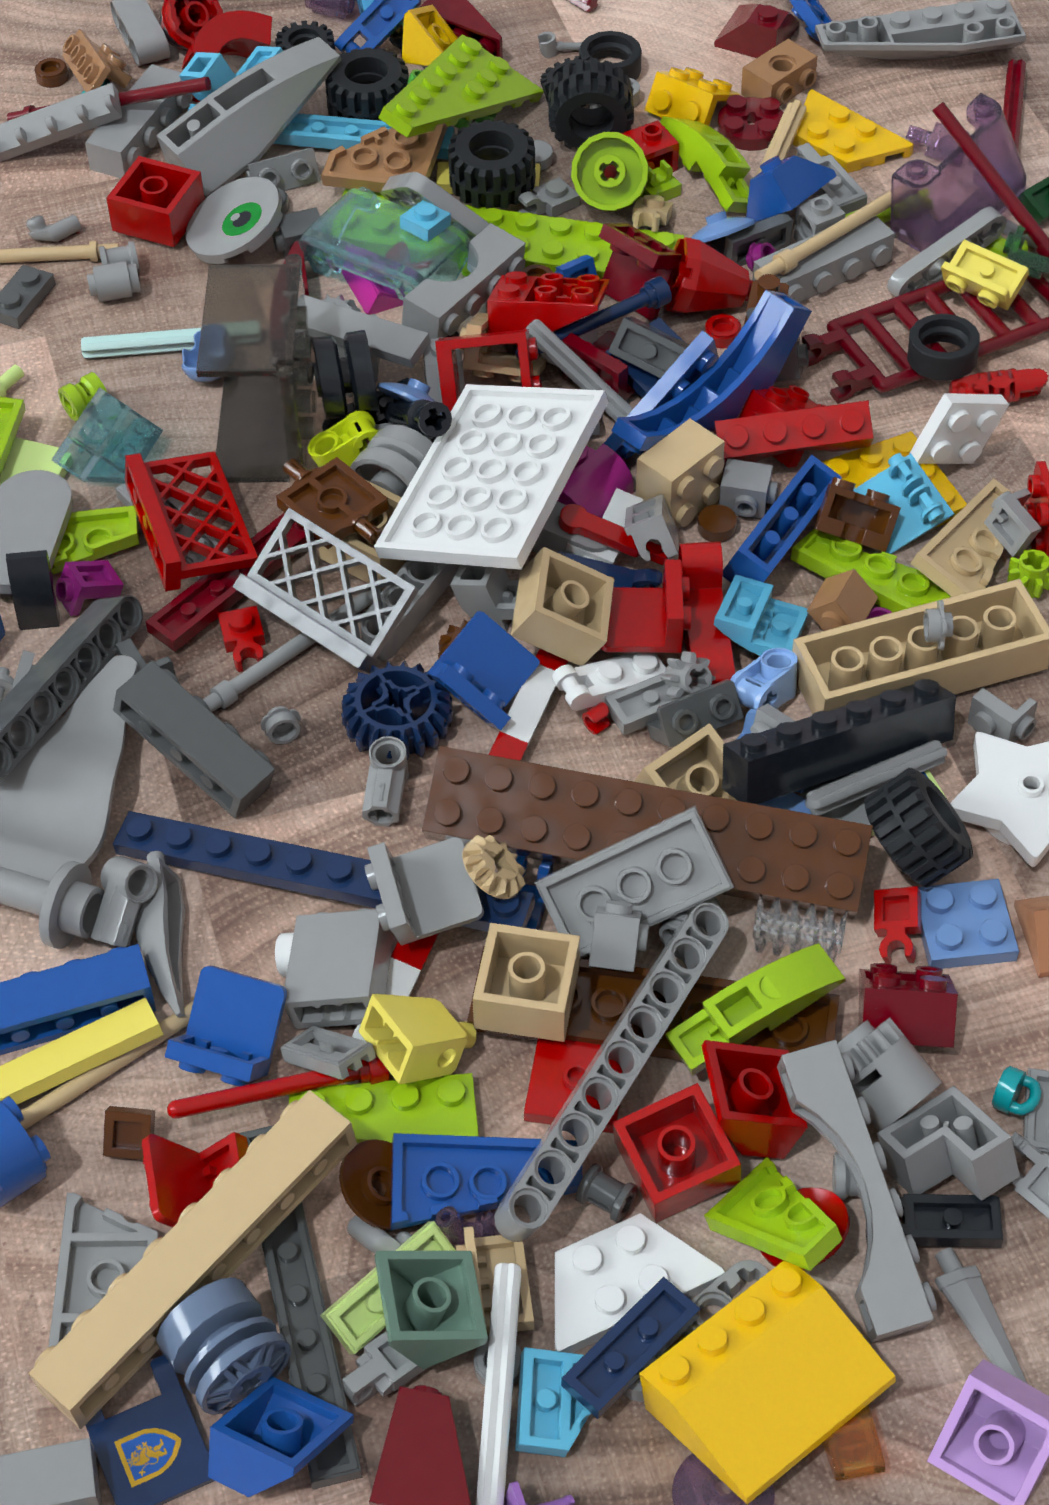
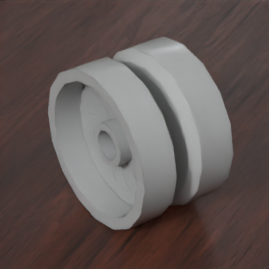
M387 425L375 434L367 448L358 455L350 468L365 480L402 497L433 443L414 429L403 425Z

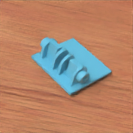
M901 453L893 455L888 460L890 467L854 489V492L866 495L868 489L890 496L889 504L901 507L886 553L889 554L895 553L954 515V512L911 453L905 457Z

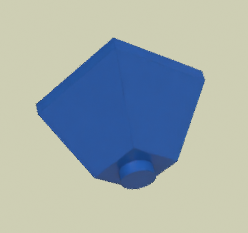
M795 155L780 160L779 156H775L760 165L762 172L750 180L746 217L753 218L757 222L790 211L837 175L831 168Z
M271 1376L267 1382L262 1383L210 1427L208 1477L247 1497H251L297 1474L353 1424L354 1414Z

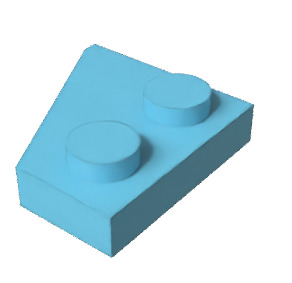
M524 1347L520 1356L515 1451L559 1457L567 1455L591 1413L561 1386V1378L584 1355Z

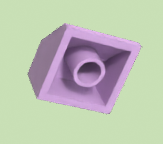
M983 1359L969 1374L927 1462L1000 1505H1025L1049 1463V1396Z

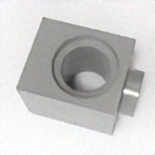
M827 194L802 202L796 206L793 238L798 242L821 232L844 219L846 213Z

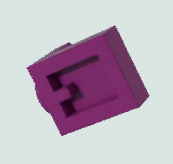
M108 560L65 562L61 577L56 582V596L70 616H78L84 599L118 597L121 595L124 584Z

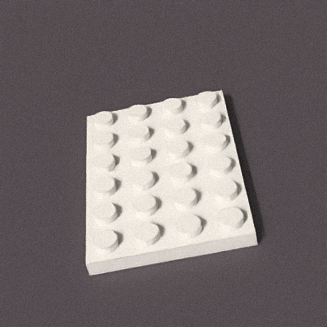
M466 384L451 410L452 422L450 428L445 434L436 437L374 545L378 557L521 570L608 404L605 390Z

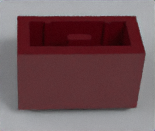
M873 963L870 964V969H859L858 1026L868 1020L875 1029L890 1017L912 1045L954 1048L958 993L949 974H942L943 969L917 966L915 972L897 971L896 965Z

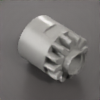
M890 1017L875 1029L866 1020L837 1043L840 1052H847L851 1058L855 1079L850 1081L856 1098L861 1096L864 1098L869 1109L871 1122L878 1131L891 1125L942 1083L940 1078Z

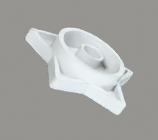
M976 732L973 744L976 777L950 804L961 821L983 826L996 839L1013 846L1031 867H1035L1049 850V741L1027 747L983 732Z

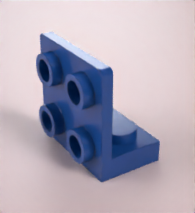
M477 611L427 674L487 725L502 730L511 719L503 709L539 666L540 661L487 614Z

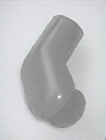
M73 214L55 224L46 225L45 219L41 215L34 216L26 222V226L30 230L28 233L30 237L39 241L58 242L81 230L80 222Z

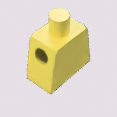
M372 994L358 1031L365 1041L373 1044L375 1054L398 1084L452 1074L458 1066L463 1050L472 1048L476 1042V1029H474V1025L467 1023V1021L457 1022L445 1006L434 998Z

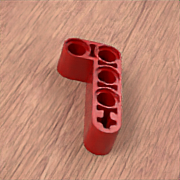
M716 541L679 544L678 560H681L682 576H689L690 582L689 601H683V606H691V630H683L686 651L695 652L696 658L700 657L710 660L707 667L711 674L715 676V680L712 681L711 685L726 679L730 680L735 674L731 641L729 637L713 625L715 616L724 599L722 592L723 555L721 543Z

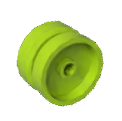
M602 132L589 137L578 148L572 161L571 178L576 192L587 204L602 211H619L631 206L642 196L648 183L649 166L643 150L632 138L619 132ZM612 165L616 167L617 176L614 179H607L604 176V170L607 166Z

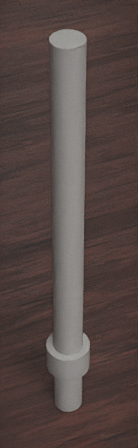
M372 590L360 593L353 598L356 615L374 603ZM346 603L328 614L331 621L349 618ZM302 632L229 682L223 680L211 688L210 695L203 699L208 705L210 712L212 713L218 708L226 709L238 700L240 693L317 641Z

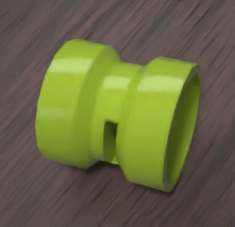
M93 372L82 376L79 383L75 385L69 383L58 389L59 399L63 408L75 422L86 417L89 410H100L110 403L104 384Z

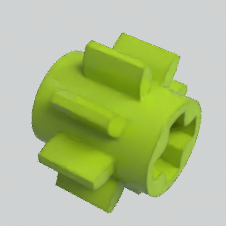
M1034 549L1024 550L1020 559L1010 558L1007 582L1020 579L1031 598L1038 599L1044 589L1049 590V557L1045 552Z

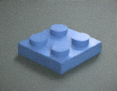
M999 879L918 887L921 892L922 934L920 935L928 966L944 969L1017 961L1019 949Z

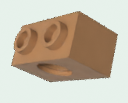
M790 39L783 41L743 67L741 95L762 99L772 97L780 102V106L787 103L790 99L815 84L818 56Z

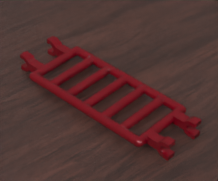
M1020 253L1005 257L1028 267L1029 275L1026 280L1049 304V282L1043 277L1049 274L1048 260L1043 261L1040 256L1027 260ZM941 280L829 321L826 326L828 333L820 336L815 333L802 336V343L807 344L809 365L807 367L819 363L825 355L842 349L859 369L851 372L839 370L832 373V379L838 387L831 389L830 395L837 404L848 400L855 392L874 386L880 393H886L926 378L911 368L907 360V353L880 323L878 318L894 313L910 331L919 319L909 307L925 302L935 314L955 315L939 297L953 292V290L949 289L945 282ZM968 292L958 293L995 334V337L979 342L978 358L1049 332V317L1041 319L1019 294H1017L1010 307L1027 325L1010 330L990 307L982 304L976 296ZM863 324L902 371L885 377L846 330ZM939 342L926 345L927 348L937 352H947Z

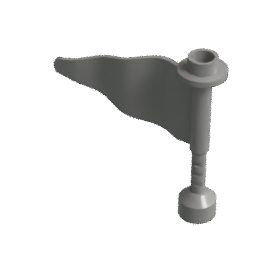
M126 655L113 657L87 685L65 715L48 729L7 776L0 778V904L40 915V938L45 945L56 949H62L69 945L75 936L85 939L91 936L104 895V890L101 887L92 885V876L88 866L96 858L106 836L115 781L124 752L127 722L113 711L116 690L134 676L139 668L138 663L132 657Z

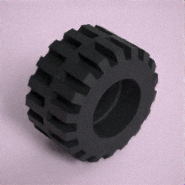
M372 47L365 49L357 48L351 50V52L340 54L341 61L325 79L329 116L382 121L378 117L383 107L408 85L409 73L408 67L405 66V61L402 58H397V54L393 52H386L385 49L380 48L372 49Z
M590 58V62H584L583 59L576 60V65L574 66L567 64L563 67V73L557 72L554 75V82H550L548 120L551 132H555V138L559 142L564 141L565 147L569 149L576 147L578 150L589 137L599 133H624L631 130V125L634 123L633 87L628 75H623V69L619 66L612 68V62L605 60L603 63H599L597 58ZM584 104L602 105L601 107L593 109L580 107Z
M483 120L481 123L473 122L469 124L468 128L462 127L459 129L458 134L453 135L450 139L451 144L448 145L450 187H452L454 195L460 196V201L465 204L472 203V207L509 208L510 204L516 205L520 203L518 197L522 193L531 192L534 189L536 179L534 140L532 137H529V132L525 129H519V125L515 123L508 124L504 120Z
M908 767L864 799L867 818L870 825L873 826L872 829L879 842L896 865L918 884L930 887L973 857L971 840L960 817L938 787L919 771Z

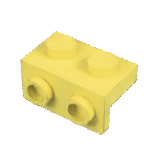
M965 239L951 262L944 261L941 266L943 281L949 289L960 294L968 292L976 296L987 307L996 308L999 306L1007 311L1029 275L1028 267Z

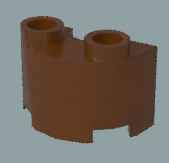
M833 477L831 484H828L813 529L886 552L901 507L889 504L890 496L868 489L866 495L854 492L856 484Z

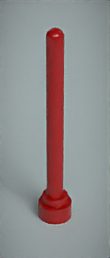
M376 1055V1058L370 1062L361 1059L363 1067L357 1071L347 1068L349 1076L343 1080L316 1071H309L174 1100L168 1104L167 1113L171 1118L179 1119L356 1080L359 1083L370 1082L373 1085L389 1081V1071Z

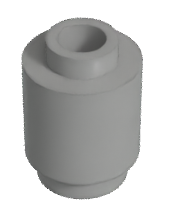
M126 261L92 266L94 274L87 275L90 295H98L99 302L133 297L132 293L141 292L136 263L127 264Z

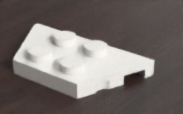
M641 1213L555 1252V1351L574 1353L598 1342L663 1276L690 1299L700 1294L725 1272L722 1267Z

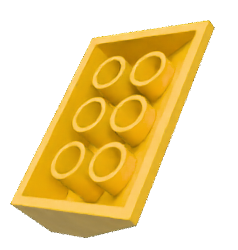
M782 1261L639 1373L645 1409L747 1505L896 1382V1376L823 1286L799 1266L787 1261Z

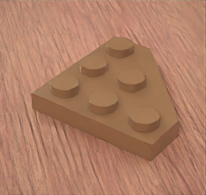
M445 123L436 125L434 131L406 138L395 129H387L385 126L360 137L361 143L348 149L340 146L330 151L321 175L322 183L324 186L381 192L390 176L418 172L430 179L448 126Z

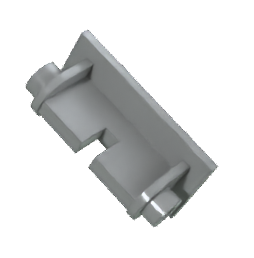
M313 147L247 164L248 171H245L246 177L268 179L276 188L284 191L320 181Z

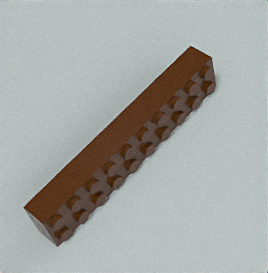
M439 746L422 832L426 839L441 842L457 837L463 841L464 845L477 835L483 838L491 835L498 844L505 842L507 850L511 854L570 865L696 805L734 884V888L721 894L854 919L858 913L873 826Z

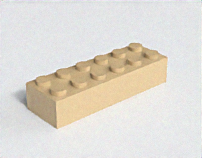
M1017 579L942 599L944 602V612H951L953 616V636L945 637L944 650L938 649L937 642H926L924 637L925 609H937V601L793 639L792 651L798 657L797 685L812 714L845 706L850 701L865 700L880 695L885 690L900 689L912 685L921 679L934 680L953 694H958L1048 669L1049 626L1022 581Z

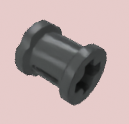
M594 1163L583 1176L577 1189L575 1200L581 1204L589 1202L608 1212L610 1219L618 1223L629 1212L635 1200L638 1186L632 1182L624 1184L604 1173L601 1165Z

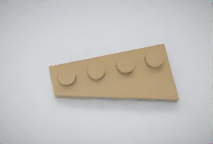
M993 478L916 554L910 564L951 597L986 588L1004 546L988 529L984 521L993 510L991 505L994 500L1010 490Z

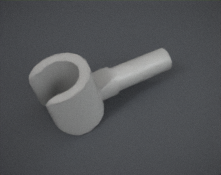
M543 32L538 35L540 52L545 58L556 56L558 51H579L582 43L556 42L555 34L552 32Z

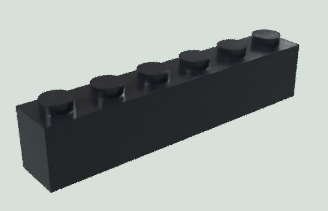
M921 679L912 685L896 690H885L880 695L865 700L850 701L845 706L830 711L815 712L812 716L795 722L780 723L777 727L760 733L745 734L740 739L723 744L722 789L737 801L759 804L868 768L933 740H938L940 743L951 741L954 734L956 695L940 686L934 680Z

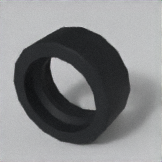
M604 31L588 36L581 43L579 49L581 59L585 56L597 59L605 57L620 58L624 61L612 63V68L619 66L623 69V75H628L629 78L635 80L639 78L642 50L639 42L632 36L623 32Z
M952 314L926 316L916 321L910 329L907 360L914 371L926 378L940 381L960 379L971 373L977 365L980 334L976 326L965 318ZM946 342L957 345L961 349L954 352H937L927 348L926 345Z

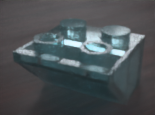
M99 387L55 453L52 461L83 482L125 483V455L140 453L144 462L163 430Z

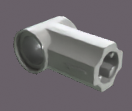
M392 736L381 737L375 740L369 749L370 766L362 817L364 820L373 823L374 826L389 827L392 823L399 822L404 786L409 778L406 746L403 741ZM389 751H391V759L386 758Z
M115 856L109 859L101 870L100 880L105 892L90 938L118 947H129L141 904L148 901L155 894L158 886V876L154 868L147 864L124 856Z

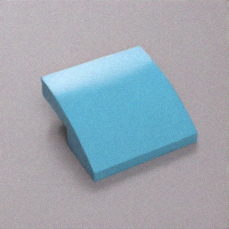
M735 574L715 616L713 625L740 646L761 656L764 651L771 648H786L792 651L793 639L801 636L809 613L807 612L808 608L771 598L774 585Z

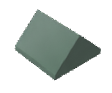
M376 1251L374 1257L390 1347L424 1370L486 1344L488 1335L471 1251Z

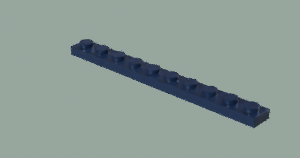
M128 811L112 844L117 855L147 861L146 856L148 853L161 851L164 854L165 864L371 908H376V905L382 904L379 889L374 891L371 889L365 872V865L371 863V860L133 811ZM477 886L484 914L481 919L462 925V927L486 932L489 930L490 923L527 928L535 906L534 893L519 891L513 898L499 899L487 894Z

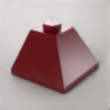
M739 5L714 41V47L758 58L783 41L791 39L799 27V21L790 12L777 9L771 5Z

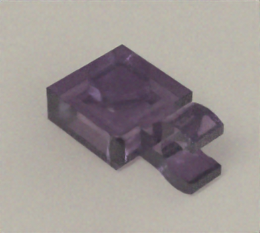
M936 122L933 132L910 125L906 139L913 144L927 147L925 152L927 158L959 167L964 152L942 123Z

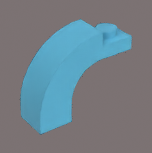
M257 46L236 74L230 69L221 53L196 52L179 77L182 81L209 77L211 90L192 94L199 101H202L236 76L262 61L283 52V49L281 47Z

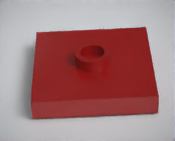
M538 1038L524 1108V1121L551 1125L601 1045L571 1040L560 1042ZM608 1059L611 1068L618 1073H622L620 1065ZM585 1095L588 1104L600 1110L598 1101L590 1095ZM620 1104L602 1132L613 1133L612 1122L618 1120Z

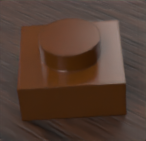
M109 1106L105 1110L103 1156L143 1160L142 1139L150 1134H154L155 1110Z

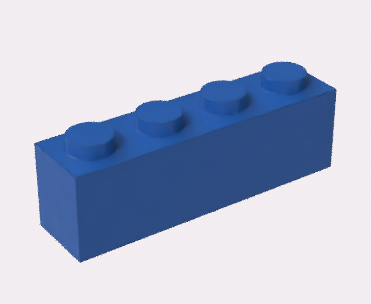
M811 454L725 566L723 577L731 583L735 574L764 582L821 507L828 484H831L833 477L840 479L843 477Z
M139 944L129 947H117L107 953L86 959L70 960L64 965L39 972H27L20 977L0 982V1055L56 1040L145 997L152 1011H157Z

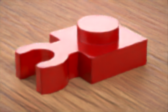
M257 605L217 613L226 653L233 652L235 669L238 672H243L242 662L246 658H254L257 662L262 660L264 652L261 646L266 645Z
M918 886L874 890V931L878 937H885L880 943L879 951L882 959L887 964H891V954L894 949L899 947L905 948L904 953L908 963H914L916 959V949L909 935L922 934L921 892Z

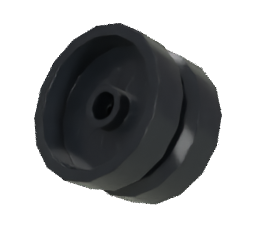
M365 330L347 332L343 338L345 357L339 358L336 340L331 335L312 338L315 363H312L318 398L322 397L326 421L345 418L348 412L346 393L352 394L355 411L379 412L372 360Z

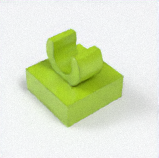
M664 159L660 161V167L656 169L649 167L648 183L642 194L643 198L645 195L662 196L664 201H668L681 195L682 184L672 175L673 169Z

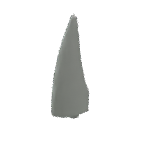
M152 851L146 856L147 865L153 867L156 871L158 886L155 894L148 901L141 904L134 931L152 977L175 1015L180 1018L185 1016L182 980V935L186 912L181 880L165 864L164 854L161 851Z

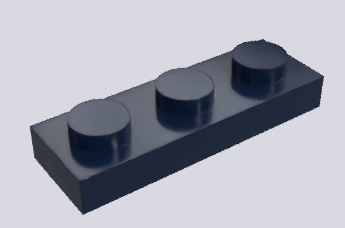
M663 1276L561 1378V1386L599 1419L640 1377L639 1373L657 1360L699 1318L700 1308Z

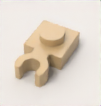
M645 195L644 198L639 197L633 206V227L638 229L640 226H648L652 228L651 231L657 232L659 225L666 226L670 220L673 202L664 201V198L658 195Z

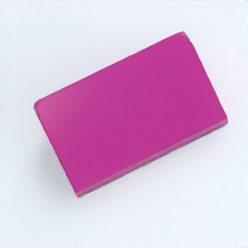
M352 251L342 269V275L364 312L370 315L402 306L405 295L382 257Z

